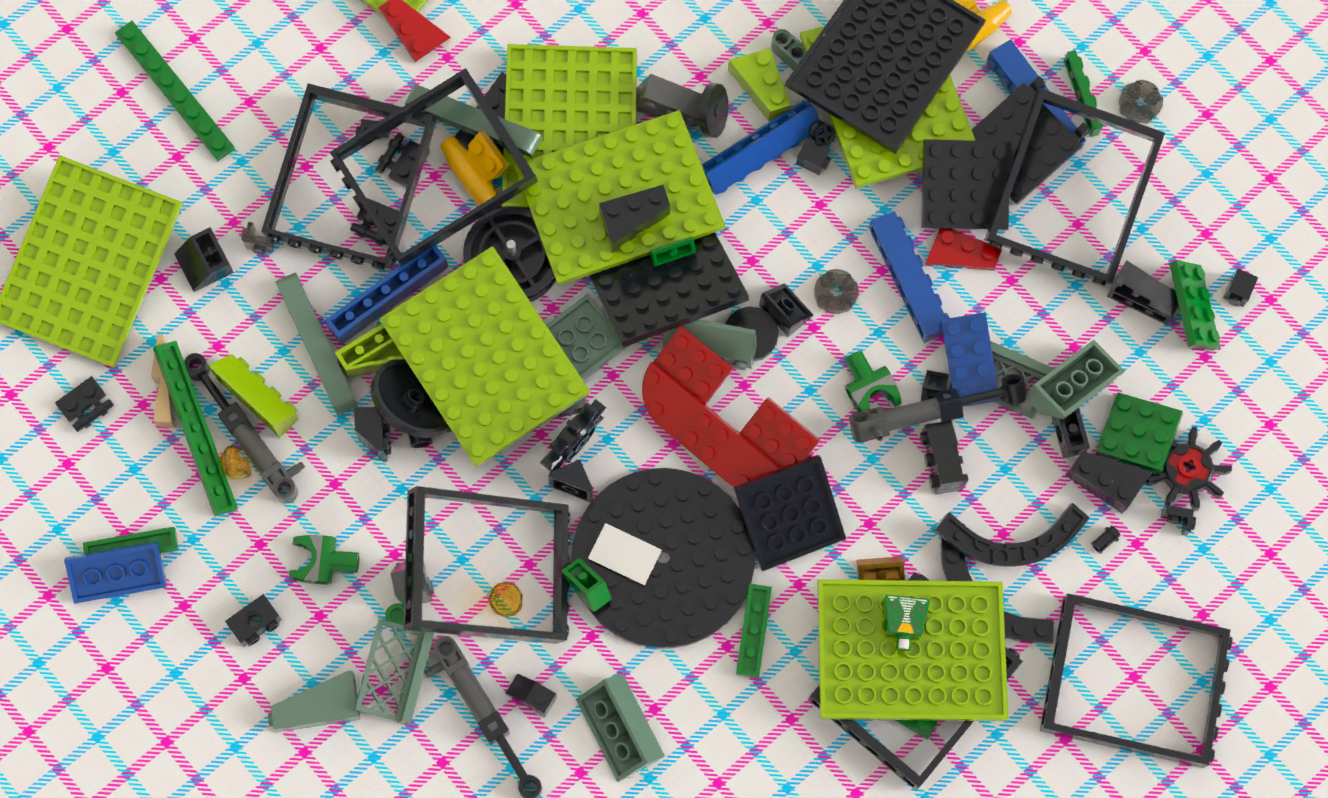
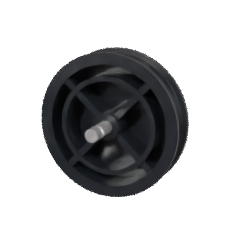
M513 206L498 208L479 218L471 227L463 247L464 264L493 246L530 302L542 297L554 285L556 280L529 209Z

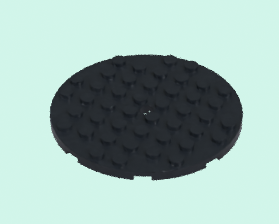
M671 468L641 470L618 479L601 491L585 510L579 522L572 550V562L578 558L582 559L605 581L612 599L595 612L587 606L596 620L608 631L625 641L639 646L643 645L658 649L678 648L697 643L708 638L726 625L737 613L747 596L749 583L751 584L755 562L754 548L742 512L732 498L719 486L700 475ZM606 523L668 553L670 560L667 563H660L657 560L646 584L643 585L588 559Z

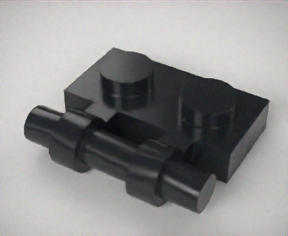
M397 133L394 139L389 141V147L385 154L381 155L378 159L379 164L375 170L383 174L386 168L390 169L389 179L407 187L420 144L409 140L408 144L404 146L401 143L405 137ZM396 152L400 153L401 155L397 162L391 160Z
M367 198L387 232L393 234L399 211ZM364 206L361 207L357 214V219L363 221V224L352 223L350 231L357 233V236L361 238H370L376 244L382 246V243L375 234L376 231L370 229L371 226L364 216L367 213Z
M92 376L55 402L69 422L76 417L79 419L72 425L76 432H79L84 427L87 429L92 425L91 422L101 415L105 416L108 410L115 406L110 399L103 403L99 401L106 394ZM94 405L96 407L87 415L83 414V412L91 406Z

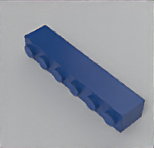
M1011 39L990 51L986 60L989 69L997 74L1003 88L1008 89L1011 94L1023 83L1029 87L1038 77L1037 73ZM1043 103L1073 134L1077 127L1066 112ZM1082 138L1079 142L1084 146L1086 139Z
M803 100L703 163L702 168L712 193L717 195L725 192L734 183L744 180L753 171L760 170L764 164L779 158L783 152L796 147L799 142L809 137L808 130L810 125L814 121L820 120L814 105Z
M893 211L871 220L869 230L923 343L943 336L941 319L950 317L941 308V298L937 293H934L931 287L933 283L930 276L924 273L922 259L913 250V240L910 236L906 235L902 218L900 216L897 217L896 212Z
M434 246L407 264L399 266L327 318L325 322L328 329L342 345L447 269L446 257L437 246Z

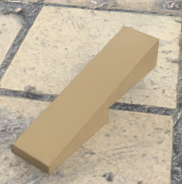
M157 334L156 345L167 343L163 334ZM154 353L151 378L155 383H159L153 421L157 427L175 428L173 402Z

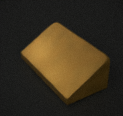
M900 556L857 560L858 580H905L904 561Z

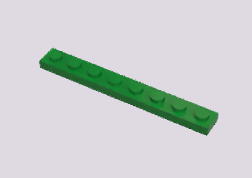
M130 21L115 32L117 38L218 162L235 150L233 144L137 25Z
M177 341L156 345L153 348L214 517L233 512L238 507Z

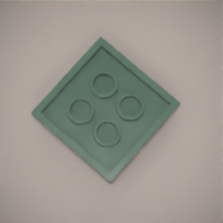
M586 294L546 325L583 381L627 348H623L610 319L589 294Z

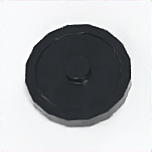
M710 83L702 93L698 116L700 130L705 137L717 138L725 128L728 117V96L723 84Z
M749 306L738 309L729 316L725 323L726 325L756 331L757 347L754 361L766 358L777 345L779 331L776 321L768 312L761 308Z

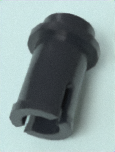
M1114 526L1106 527L1105 532L1092 541L1091 545L1101 554L1114 541L1118 542L1121 535Z

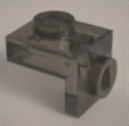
M248 222L247 228H243L241 240L244 242L246 249L261 255H265V253L272 254L274 249L272 239L255 235L256 228L253 222Z

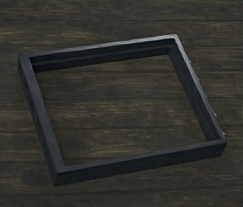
M466 68L330 151L333 157L330 162L336 172L342 171L345 177L341 180L348 190L351 188L354 190L356 195L353 196L356 204L359 208L364 206L367 211L364 216L370 226L376 225L379 231L375 234L382 245L387 243L390 247L387 253L392 261H398L401 266L538 182L536 175ZM465 85L524 178L401 254L343 160Z
M308 83L261 232L270 242L279 243L283 241L293 248L300 249L303 246L316 254L326 252L330 253L329 256L335 259L342 260L345 257L358 265L368 263L372 264L371 267L384 271L385 268L392 270L394 262L388 253L384 259L275 230L316 100L385 118L402 108ZM420 112L405 122L425 127L391 237L397 247H399L436 125L434 115Z
M1040 88L1036 91L984 240L990 242L989 246L1001 250L1002 247L1010 249L1009 253L1019 257H1022L1023 254L1030 256V260L1035 263L1043 264V262L1052 264L1051 268L1063 272L1064 269L1072 271V276L1084 279L1085 276L1092 278V283L1101 286L1113 283L1165 133ZM1042 103L1152 141L1106 274L996 235Z
M421 486L408 490L403 630L553 644L567 641L569 635L567 614L569 612L568 590L570 584L561 570L570 565L568 557V546L570 544V536L568 534L570 513L568 512V505ZM425 498L554 513L553 632L422 620Z
M914 572L907 581L929 580L924 575H918ZM1005 647L1006 662L1010 664L1006 670L1008 680L1023 661L1015 650ZM818 686L808 700L820 710ZM831 719L915 791L921 787L974 722L964 721L919 776L854 720Z
M1067 593L1063 597L1040 731L1201 768L1209 766L1215 756V750L1212 749L1213 740L1217 739L1219 730L1216 726L1217 717H1220L1222 711V704H1219L1220 695L1224 694L1226 686L1223 676L1229 667V659H1226L1227 650L1231 649L1233 638L1230 637L1231 629ZM1075 605L1220 637L1201 756L1054 723Z

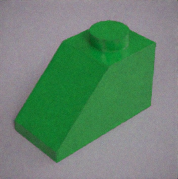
M578 558L561 570L580 600L593 612L612 599L605 581L582 559Z

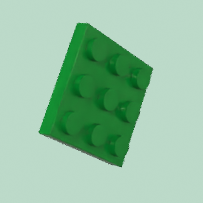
M1118 392L1098 443L1096 454L1162 473L1183 416V411Z

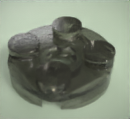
M1136 80L1134 83L1127 84L1119 96L1120 113L1127 119L1137 123L1147 124L1151 122L1152 119L1157 117L1163 106V97L1158 92V87L1146 80ZM1142 97L1146 105H1138L1136 100Z
M841 269L827 271L817 279L814 287V297L817 301V306L833 314L848 312L856 303L859 294L857 282L854 281L848 272ZM835 287H839V291H841L842 294L834 296L833 293L830 292V290H834Z

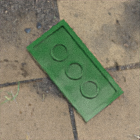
M1178 260L1169 263L1188 347L1212 351L1221 348L1219 343L1220 336L1214 322L1215 314L1211 309L1210 293L1206 288L1205 272L1202 266Z

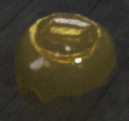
M234 445L227 446L221 456V466L226 475L232 479L250 477L251 468L249 460L240 457L238 453L242 449Z
M511 582L497 583L489 592V607L499 616H515L523 607V594Z

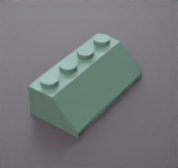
M696 320L683 325L684 328L729 365H733V368L738 370L752 369L757 347L755 330L704 320ZM679 327L664 332L663 348Z
M1092 340L1036 382L1025 398L1040 414L1064 419L1121 376L1125 370L1095 340Z
M623 673L604 679L576 698L617 782L651 766L665 757Z

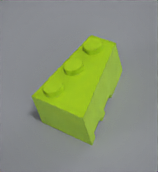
M770 48L729 60V73L737 79L741 88L749 94L753 103L768 121L775 119L791 108Z
M382 324L334 352L348 378L377 372L384 364L390 361L405 360Z

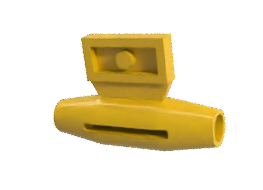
M954 0L986 20L984 26L965 53L993 34L1012 14V8L1005 0H1000L981 11H978L974 0Z
M486 131L478 132L469 143L468 150L454 136L445 139L440 145L450 169L469 196L478 205H481L497 195L491 180L498 179L509 164Z

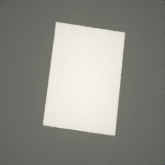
M605 523L588 559L645 585L662 550Z

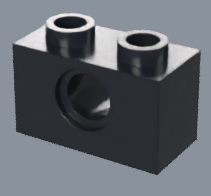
M1079 408L1064 419L1052 417L1063 458L1080 455L1083 451L1087 452L1090 445Z
M262 594L225 622L239 642L245 647L246 645L252 646L260 640L259 636L266 631L269 633L275 630L280 625L279 622L282 619L266 596ZM259 617L261 619L260 624L254 628L250 627L251 619Z

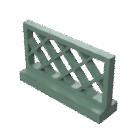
M990 341L993 359L999 361L1002 370L995 372L996 375L1004 373L1007 376L1008 370L1014 368L1020 370L1028 392L1031 388L1027 380L1034 377L1042 379L1055 369ZM1001 398L1000 401L994 402L1033 419L1036 412L1034 406L1031 412L1022 409L1020 404H1016L1017 406L1010 405L1001 400Z
M378 619L354 710L397 721V723L404 725L411 724L434 633L403 630V625ZM382 626L390 627L395 637L385 642L380 634ZM406 633L417 635L415 644L407 649L401 636ZM397 639L404 651L393 657L387 644ZM383 647L390 659L379 665L374 656L376 650ZM405 653L410 663L408 668L401 671L395 659ZM391 661L397 674L387 679L380 667ZM378 670L384 682L372 687L368 680L369 674ZM400 676L404 683L403 689L395 694L389 681ZM385 684L392 696L381 702L375 689ZM371 692L377 705L372 708L361 706L363 697ZM394 699L398 706L396 715L387 713L382 704ZM377 707H380L381 711L374 710V709H376Z

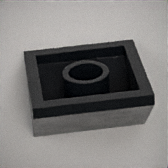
M785 283L763 292L760 297L759 306L773 317L777 326L787 337L814 316Z
M581 460L572 462L549 473V487L587 502H592L593 488Z

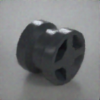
M822 120L814 121L808 130L809 137L823 146L831 144L836 134L834 127Z

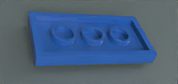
M986 312L941 319L952 389H956L961 398L998 389ZM995 398L971 405L1000 401V398Z
M158 541L71 556L64 559L74 604L165 588L167 586Z

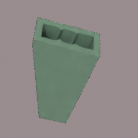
M347 671L272 705L271 713H268L269 726L273 727V730L276 732L360 720L359 711L354 710L357 700L354 672Z

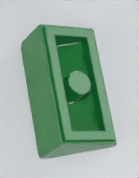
M691 236L650 250L649 256L654 267L696 253L694 238Z

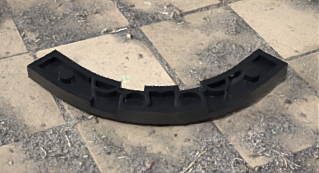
M1070 503L1048 530L1034 539L1020 543L1003 544L992 542L971 531L950 512L946 513L933 531L957 551L973 560L992 566L1017 567L1039 562L1060 551L1076 536L1090 517L1074 503Z
M941 538V562L947 581H973L966 565L965 555ZM1004 611L1005 638L1031 643H1053L1054 620L1020 617Z

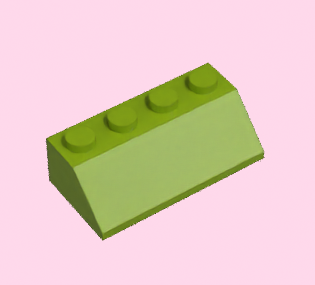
M231 354L212 363L209 368L215 378L279 438L299 420L295 413L297 411L296 407L289 401L283 402L280 399L282 395L273 386L268 388L264 384L266 380L257 371L253 374L248 369L249 364L242 357L237 359Z

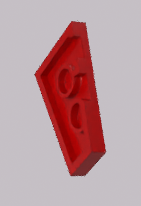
M389 0L378 7L382 16L415 62L451 38L403 0Z
M940 228L925 266L943 265L950 268L957 266L967 267V269L994 271L1002 249L991 247L987 242L954 229Z

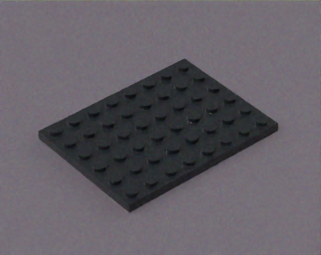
M843 0L785 82V87L896 154L972 44L986 20L954 0Z

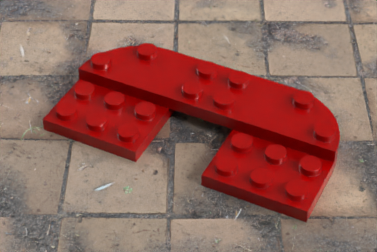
M680 326L656 359L649 364L643 377V402L654 422L732 487L806 460L821 440L769 397L764 400L740 433L706 406L734 368L686 328Z

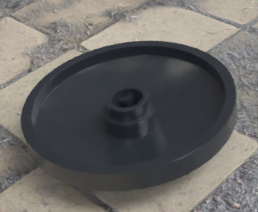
M406 360L390 361L377 371L371 382V397L376 409L389 424L403 433L420 438L436 437L449 429L448 424Z

